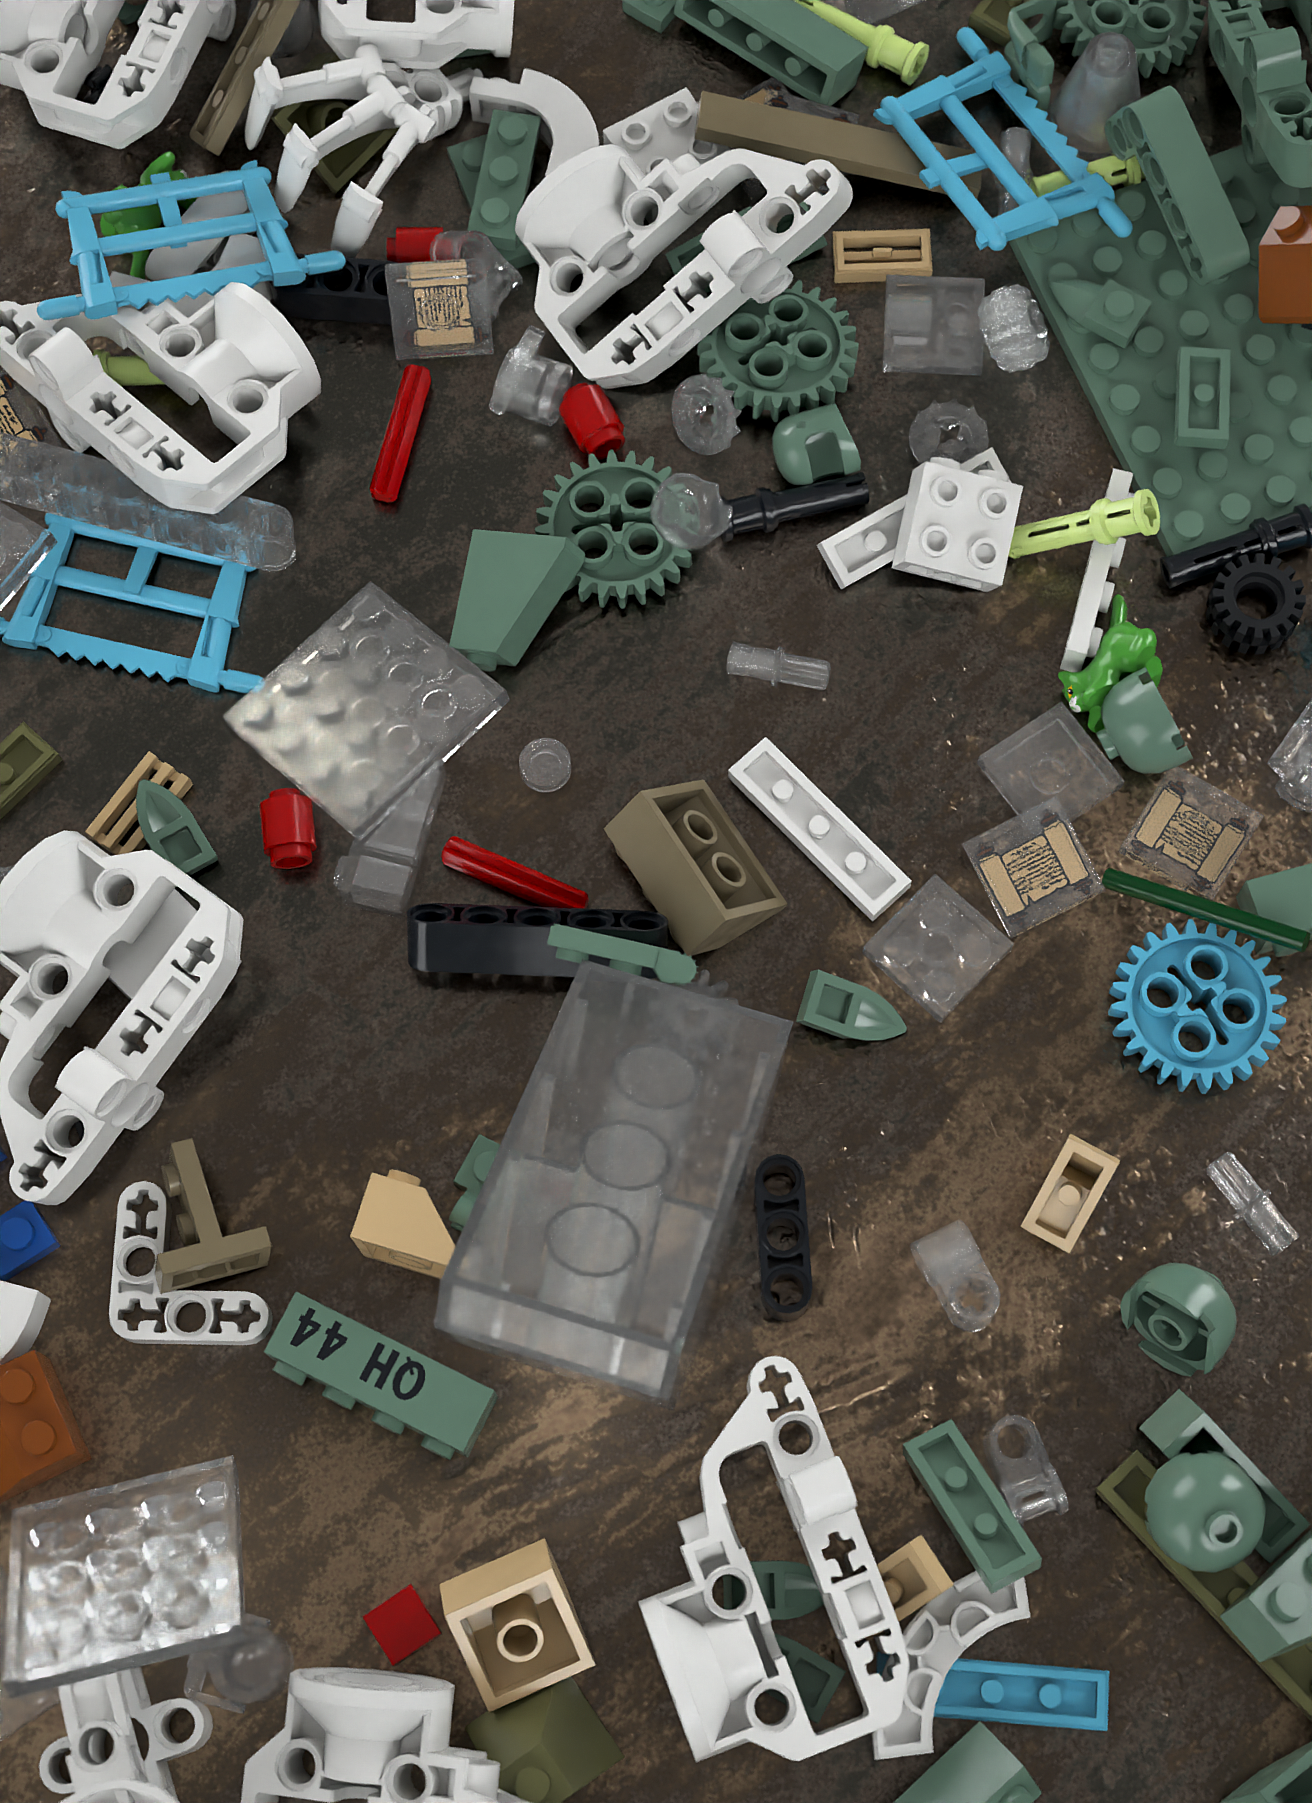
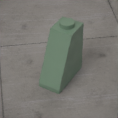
M473 529L449 648L466 659L465 665L474 669L495 671L497 664L516 666L584 563L585 552L567 537Z

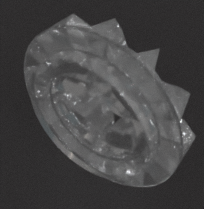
M705 373L691 376L677 387L672 400V420L678 436L688 448L702 455L717 454L731 447L732 438L741 432L736 425V418L742 411L734 408L731 400L735 391L725 389L722 386L721 377H708ZM713 405L714 413L710 416L711 421L700 424L699 421L703 419V415L706 412L705 406Z
M955 398L949 403L939 404L934 400L928 408L918 411L909 431L910 448L920 464L925 461L930 462V459L933 457L947 458L962 464L986 451L989 442L987 420L980 418L976 413L974 405L968 408L960 405ZM960 425L957 437L959 442L951 438L946 443L943 442L938 448L941 436L939 428L941 427L943 430L948 431L953 426Z

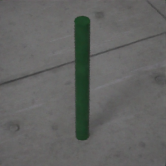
M1107 868L1102 878L1101 885L1103 888L1302 953L1306 950L1309 943L1310 932L1119 870Z

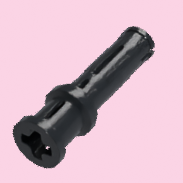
M858 472L846 477L772 492L770 488L760 487L756 488L755 493L752 495L726 500L724 496L715 497L714 511L720 536L724 542L731 541L735 534L762 529L765 533L772 532L774 528H778L779 522L850 506L868 504L870 499L868 484H862L866 479L863 472Z
M1300 504L1294 506L1291 513L1270 520H1266L1264 517L1255 519L1249 525L1250 529L1168 557H1161L1160 569L1164 581L1171 589L1176 585L1220 572L1230 561L1235 565L1239 556L1247 554L1249 561H1251L1256 553L1265 554L1264 561L1269 563L1273 557H1278L1280 553L1301 546L1311 549L1312 512L1307 505ZM1228 551L1230 552V553H1227V554H1224V555H1221V556H1218V557H1215V558H1212V559H1209V560H1206V561H1203V562H1200V563H1197V564L1195 563V562H1198V561H1201V560H1204V559H1207V558H1210V557H1213V556H1216V555H1219V554H1222V553H1225V552H1228Z

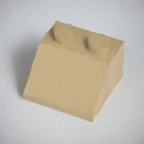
M389 1170L387 1177L372 1173L350 1235L363 1256L468 1287L471 1276L425 1188L419 1186L421 1179L398 1170Z
M545 1538L439 1584L445 1619L488 1712L595 1666L592 1652L568 1589Z

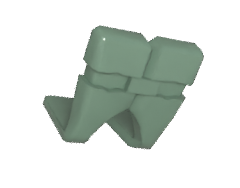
M1030 0L1014 7L1009 12L1007 22L1011 41L1006 45L1004 58L1011 67L1010 76L1016 84L1028 88L1026 96L1037 100L1036 108L1042 111L1049 110L1051 95L1049 84L1052 83L1054 61L1044 46H1041L1039 43L1049 39L1053 33L1052 24L1055 17L1057 0ZM1043 14L1040 22L1032 29H1029L1022 21V19Z

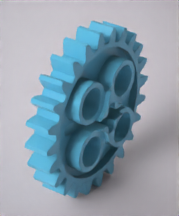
M1188 919L1180 935L1171 923H1167L1162 930L1163 941L1149 931L1143 939L1145 950L1135 945L1130 947L1127 957L1132 964L1120 962L1115 972L1125 982H1113L1109 989V994L1123 1001L1112 1004L1108 1010V1015L1124 1019L1115 1027L1113 1035L1114 1037H1130L1131 1041L1123 1051L1124 1056L1133 1055L1138 1052L1144 1056L1138 1068L1139 1072L1142 1073L1154 1065L1159 1068L1157 1084L1161 1085L1171 1074L1177 1076L1179 1092H1183L1191 1079L1197 1081L1201 1094H1206L1211 1087L1212 1078L1216 1079L1223 1090H1227L1233 1084L1232 1072L1241 1080L1246 1081L1253 1074L1250 1063L1261 1068L1267 1062L1269 1057L1262 1048L1274 1050L1280 1042V1039L1269 1030H1280L1286 1023V1018L1272 1011L1282 1008L1287 998L1282 995L1271 994V990L1279 984L1282 978L1280 975H1264L1263 970L1271 961V958L1266 956L1254 960L1250 956L1256 944L1254 940L1239 947L1235 944L1237 931L1231 929L1224 938L1217 936L1216 924L1209 923L1204 933H1198L1193 919ZM1202 961L1209 964L1215 973V978L1204 980L1197 977L1193 973L1191 963ZM1174 968L1178 973V978L1168 973L1167 969ZM1161 989L1165 991L1172 1001V1006L1160 1008L1153 1005L1149 1001L1147 990ZM1189 1001L1193 1004L1202 1001L1207 1008L1205 1011L1201 1008L1192 1011L1188 1008L1187 1004ZM1233 1004L1240 1007L1246 1015V1023L1236 1024L1229 1021L1223 1013V1006ZM1182 1032L1196 1034L1203 1044V1051L1191 1052L1186 1050L1181 1045L1178 1034ZM1216 1034L1225 1038L1227 1044L1221 1045L1216 1040Z

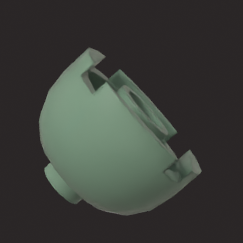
M1146 667L1126 676L1112 687L1104 698L1100 711L1105 728L1096 732L1110 760L1120 756L1130 769L1143 774H1153L1173 769L1193 759L1187 745L1178 750L1176 749L1185 743Z
M1168 1263L1148 1271L1128 1289L1120 1304L1122 1321L1126 1329L1128 1330L1134 1324L1137 1331L1147 1339L1142 1340L1138 1344L1143 1352L1162 1367L1182 1376H1192L1197 1369L1204 1370L1203 1375L1211 1372L1223 1358L1235 1336L1237 1324L1236 1311L1222 1282L1212 1273L1189 1264Z
M1207 1451L1209 1454L1199 1453L1191 1455L1187 1452L1176 1455L1160 1467L1146 1488L1144 1501L1148 1504L1146 1513L1148 1522L1145 1520L1147 1532L1169 1558L1193 1571L1214 1573L1234 1567L1252 1553L1262 1536L1266 1515L1262 1495L1247 1472L1239 1464L1221 1453Z

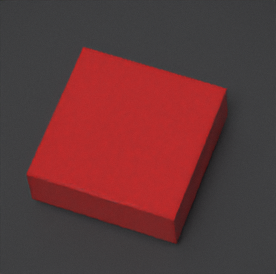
M412 1584L362 1616L394 1667L443 1634Z

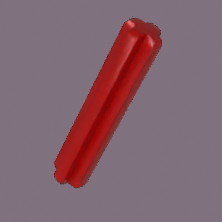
M409 364L404 369L369 487L371 496L378 501L392 503L397 499L432 380L430 370L424 366Z
M451 836L443 848L441 858L444 865L541 907L587 908L589 899L586 892L459 837Z

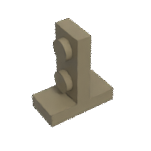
M193 1139L171 1143L169 1163L162 1165V1175L168 1196L178 1195L183 1213L177 1214L176 1219L179 1235L184 1247L157 1254L155 1277L160 1294L267 1266L272 1245L266 1226L222 1237Z

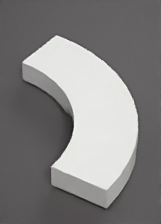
M977 1571L955 1581L952 1587L929 1601L910 1621L902 1632L910 1666L901 1716L897 1722L872 1732L874 1760L933 1753V1716L945 1676L962 1652L984 1634L1012 1621L1030 1618L1024 1577L991 1594ZM890 1654L881 1676L883 1680L889 1677L887 1666L894 1663L892 1654Z

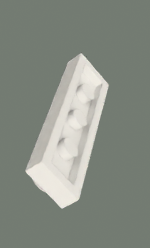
M992 447L962 463L960 466V470L978 474L979 470H993L1007 475ZM907 495L817 545L840 589L847 587L893 561Z
M1113 468L1104 498H1108L1113 502L1134 497V493L1129 492L1133 473ZM1119 537L1116 543L1104 545L1093 540L1060 666L1061 670L1080 672L1085 657L1095 658L1103 629L1094 627L1098 611L1103 613L1108 611L1115 584L1107 582L1106 577L1109 566L1119 568L1126 543L1125 538Z
M767 737L728 770V778L872 922L910 888L912 880Z

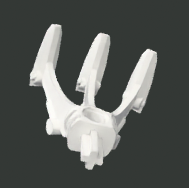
M372 44L360 46L355 51V58L325 64L320 70L280 78L278 69L271 64L270 57H266L262 65L254 71L255 85L245 126L246 144L249 150L258 145L273 110L280 107L317 99H352L360 101L344 111L341 119L311 139L308 138L296 123L286 135L283 143L285 148L279 165L274 193L276 205L282 212L287 213L293 208L305 187L311 170L318 165L320 159L346 143L366 134L388 128H399L383 153V162L365 190L351 181L342 196L343 200L335 221L331 251H340L345 257L355 258L367 241L383 210L381 209L383 201L377 197L388 180L418 143L432 140L434 137L456 126L462 113L463 102L470 100L469 89L473 76L483 78V74L478 68L475 70L468 68L449 77H445L439 68L434 70L409 69L406 72L401 70L395 63H382L378 47Z

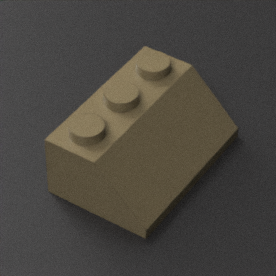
M704 779L640 791L604 828V831L615 846L616 853L627 864L641 885L647 900L654 905L658 913L667 918L668 928L673 940L683 949L687 956L715 950L724 946L780 912L788 905Z

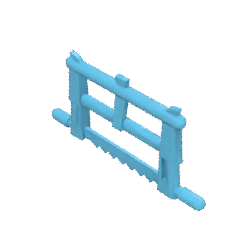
M963 27L958 31L957 41L975 63L947 78L944 75H939L934 80L898 98L887 96L882 99L880 109L874 110L873 115L876 119L884 124L893 125L927 169L920 171L919 177L928 189L940 185L977 231L975 241L979 250L989 246L994 251H1000L1005 248L1007 241L1052 226H1058L1059 219L1094 208L1099 210L1098 214L1116 236L1125 238L1133 231L1131 221L1114 202L1115 194L1112 187L1097 172L1091 175L1086 170L1088 162L1076 157L1078 149L1066 145L1068 137L1057 133L1058 125L1046 120L1048 113L1036 108L1038 101L1026 96L1028 88L1016 84L1011 79V67L999 51L989 54L987 46L973 29L969 27ZM994 88L1072 183L1037 197L961 102ZM942 109L977 153L945 160L914 119ZM989 168L1018 203L1019 207L992 219L959 177Z
M257 160L245 163L241 170L171 181L168 172L150 175V185L82 195L76 191H61L63 199L56 203L55 210L59 217L68 219L73 249L70 263L78 265L82 296L76 297V295L41 301L37 306V313L44 320L78 316L80 312H84L88 319H99L118 314L117 308L125 305H132L140 309L148 302L158 306L167 298L176 303L185 295L194 300L204 292L214 296L230 282L246 284L250 288L263 281H272L274 287L296 285L305 280V273L314 275L337 271L344 267L346 260L342 252L335 250L305 255L302 259L297 258L284 231L289 224L282 218L267 186L272 178L271 172L265 167H257ZM243 190L250 213L182 223L177 201ZM158 204L164 227L102 238L97 237L91 215ZM250 232L257 233L265 261L261 263L122 287H112L104 257L167 246H170L171 249L187 247V243Z
M60 500L58 510L51 509L47 511L45 522L49 527L30 570L24 576L29 581L10 622L0 617V637H2V641L5 644L37 650L38 646L49 648L57 657L67 652L76 662L85 656L94 666L103 660L112 670L122 665L130 674L140 669L148 678L158 673L166 682L179 677L187 679L191 686L210 692H219L220 685L224 686L227 690L259 696L265 692L267 684L262 677L228 669V671L223 670L231 628L239 627L238 614L247 572H252L258 567L259 560L255 554L251 553L255 546L253 542H239L234 544L232 548L171 535L165 533L168 526L167 521L148 517L144 529L118 522L114 523L109 520L77 514L74 506L63 500ZM79 534L137 547L138 549L127 579L65 566L74 535ZM158 553L222 566L212 598L209 599L147 585L146 581ZM58 585L205 618L192 659L45 626Z

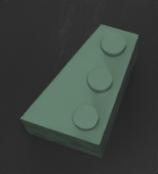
M1312 1528L1219 1616L1259 1663L1312 1642Z

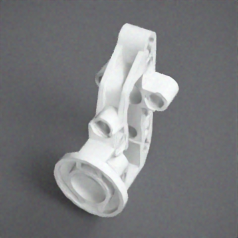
M0 0V84L25 92L41 126L116 149H123L156 128L164 119L174 103L206 37L221 41L228 39L236 19L235 0H149L138 21L139 31L127 55L121 54L96 104L85 103L75 100L87 75L100 62L107 36L125 0Z
M318 0L321 36L341 61L355 58V51L360 46L366 44L378 47L382 63H395L399 68L434 70L466 49L490 50L495 57L509 58L514 0H415V22L413 23L368 20L367 0Z
M608 144L590 148L568 159L549 173L528 195L517 214L515 232L540 266L534 306L535 312L582 375L591 381H595L604 389L643 384L654 379L676 363L750 297L756 302L763 304L779 296L793 279V274L787 265L820 238L845 213L851 204L853 193L849 181L829 161L822 159L812 160L805 165L738 148L726 151L702 165L699 164L692 154H684L672 162L666 157L645 176L624 148ZM745 179H759L766 188L767 195L743 216L734 210L732 211L733 213L726 214L713 222L706 229L700 240L705 250L663 286L666 290L638 315L634 313L629 315L589 351L576 334V327L616 291L637 279L659 253L736 185ZM826 183L830 190L822 196L819 188ZM803 200L811 208L807 212L799 205ZM658 207L657 218L653 223L644 226L645 215L651 209ZM788 214H794V221L791 227L783 233H777L776 228L780 219ZM583 273L581 286L574 292H570V285L574 277ZM707 285H709L712 291L708 297L704 290ZM632 351H633L634 357L636 358V359L634 360V362L632 361V358L630 357V353H631Z
M230 282L210 302L189 318L185 317L166 300L158 306L151 303L141 312L125 305L117 308L118 314L93 320L88 319L84 312H80L78 316L44 320L37 313V306L40 302L19 305L12 301L0 302V365L4 370L47 407L56 430L72 449L82 453L88 447H94L141 489L170 508L207 514L219 513L285 458L288 418L321 393L319 372L313 357L301 337L282 313L263 295L246 284ZM102 336L113 340L122 349L130 348L148 363L152 374L191 406L200 400V394L209 408L214 425L237 443L238 446L218 462L213 463L109 377L103 371L99 356L96 354L93 357L84 341L91 337Z
M63 830L45 838L27 852L0 883V964L18 977L0 1002V1009L2 1010L0 1014V1033L9 1039L0 1061V1118L14 1159L10 1170V1185L15 1194L26 1201L45 1205H57L66 1201L91 1174L124 1128L133 1131L138 1130L150 1121L164 1099L163 1091L156 1087L157 1083L222 997L239 967L243 930L242 915L152 850L110 856L79 832ZM129 883H133L134 894L127 904L119 906L117 898L120 889ZM178 886L200 903L199 910L95 1050L85 1046L84 1050L74 1056L65 1066L55 1086L62 1094L48 1113L44 1115L34 1107L28 1095L29 1085L33 1077L44 1064L40 1059L64 1027L71 1028L111 974V970L102 964L108 950L120 940H124L129 944L134 943L173 889ZM207 948L215 955L210 964L202 957L203 952ZM67 970L68 983L60 993L54 994L52 986L56 975L61 971ZM190 974L196 976V977L199 978L200 980L198 981L197 979H195L194 977H192ZM141 1036H144L143 1040L149 1045L144 1053H141L142 1049L137 1045ZM81 1120L85 1128L84 1136L77 1146L72 1147L68 1140L69 1131L76 1122ZM53 1153L65 1156L66 1161L62 1163L61 1160L63 1158L53 1155ZM42 1169H45L43 1176L48 1180L44 1188H41L44 1182L38 1177Z
M765 1357L755 1365L748 1376L746 1385L748 1396L702 1460L699 1477L703 1512L678 1522L685 1543L680 1547L692 1581L638 1601L696 1762L749 1741L790 1760L800 1761L893 1724L901 1716L910 1664L900 1624L856 1513L857 1501L844 1465L839 1456H834L814 1401L799 1371L791 1361L784 1357ZM772 1370L776 1378L786 1377L788 1384L781 1390L785 1407L787 1408L795 1401L798 1403L800 1411L786 1412L774 1422L770 1421L768 1413L776 1412L779 1407L771 1391L762 1393L759 1389V1385L766 1378L765 1371ZM786 1424H799L808 1432L810 1443L805 1453L792 1455L781 1447L779 1432ZM756 1445H763L777 1479L776 1485L787 1506L793 1529L797 1531L864 1709L860 1716L814 1733L787 1660L782 1655L770 1623L772 1621L746 1550L741 1546L726 1505L727 1500L720 1484L719 1469L722 1461L730 1455ZM834 1533L838 1541L848 1540L851 1544V1551L844 1554V1561L848 1571L854 1572L859 1567L862 1570L858 1574L832 1583L831 1577L843 1576L840 1566L835 1559L825 1560L822 1554V1549L830 1545L828 1535ZM722 1575L735 1576L744 1586L745 1594L743 1601L735 1609H722L713 1600V1584ZM885 1630L884 1636H873L877 1647L881 1653L892 1654L894 1657V1663L887 1666L889 1677L884 1680L878 1673H868L865 1664L873 1660V1653L869 1642L861 1641L855 1645V1641ZM768 1689L780 1691L785 1697L787 1704L786 1713L783 1718L773 1724L762 1723L757 1718L754 1709L755 1700L758 1695Z
M116 1597L61 1616L59 1618V1632L62 1642L58 1689L68 1736L58 1739L49 1745L41 1756L39 1772L44 1785L51 1791L60 1794L74 1793L60 1803H180L177 1799L167 1761L194 1752L205 1745L213 1729L210 1711L200 1701L188 1698L169 1699L151 1705L127 1618L121 1603ZM185 1708L192 1713L195 1719V1728L191 1737L185 1742L180 1743L172 1737L169 1724L175 1712ZM130 1717L138 1720L144 1726L149 1736V1751L145 1761L141 1758ZM107 1732H110L114 1739V1749L112 1755L107 1760L104 1752V1742ZM69 1749H71V1755L65 1756L72 1783L65 1781L59 1773L60 1758Z
M345 1667L297 1669L290 1673L285 1728L248 1759L244 1769L241 1803H278L279 1795L328 1803L348 1798L368 1799V1803L530 1802L498 1789L500 1763L488 1760L487 1752L449 1747L455 1685L446 1680L412 1673ZM306 1749L315 1759L316 1769L313 1777L303 1767L302 1758ZM414 1764L418 1765L426 1776V1787L423 1793L414 1788L411 1782V1770Z

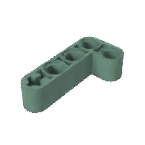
M1166 86L1124 106L1107 119L1105 134L1112 152L1121 161L1136 156L1191 277L1198 284L1206 285L1247 265L1250 261V250L1247 240L1186 105L1177 90L1171 86Z

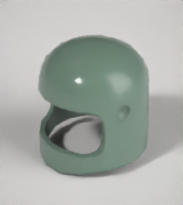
M835 403L786 417L778 423L774 430L772 450L776 465L781 475L794 486L813 484L816 480L832 475L847 476L857 473L861 469L858 449Z

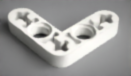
M141 1181L128 1186L120 1195L117 1208L109 1319L113 1330L128 1342L141 1344L251 1345L263 1340L272 1327V1311L268 1304L255 1293L246 1291L174 1290L160 1294L155 1277L157 1254L169 1251L172 1216L171 1201L167 1194L154 1183ZM143 1195H149V1199L159 1205L157 1211L148 1212L146 1229L151 1234L157 1232L156 1239L142 1235L128 1237L129 1231L141 1233V1217L132 1211L133 1205L142 1204ZM137 1248H150L155 1254L153 1269L144 1276L136 1277L130 1275L126 1266L130 1253ZM140 1302L141 1308L146 1312L163 1314L161 1303L168 1302L164 1313L167 1331L159 1333L162 1324L157 1320L140 1321L138 1330L133 1331L132 1325L123 1320L124 1313L133 1312L135 1303ZM188 1303H200L206 1310V1319L203 1326L195 1332L187 1333L181 1331L176 1319L179 1310ZM216 1303H223L221 1311L225 1315L242 1314L244 1305L250 1304L251 1310L255 1314L260 1315L259 1322L250 1323L248 1332L242 1333L241 1327L235 1322L220 1321L222 1332L219 1334L214 1333L218 1323Z

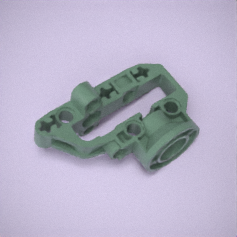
M1208 0V44L1217 66L1242 110L1241 136L1247 163L1249 166L1270 163L1285 184L1298 188L1312 187V93L1306 84L1307 60H1302L1299 37L1293 26L1275 30V28L1269 29L1262 16V12L1289 7L1304 31L1312 53V0Z

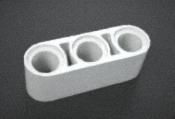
M243 190L198 197L182 215L181 219L182 223L185 224L250 213ZM255 232L244 233V234H247V235L252 236ZM230 236L187 243V247L171 249L170 246L155 248L146 261L145 275L152 281L210 272L220 260Z

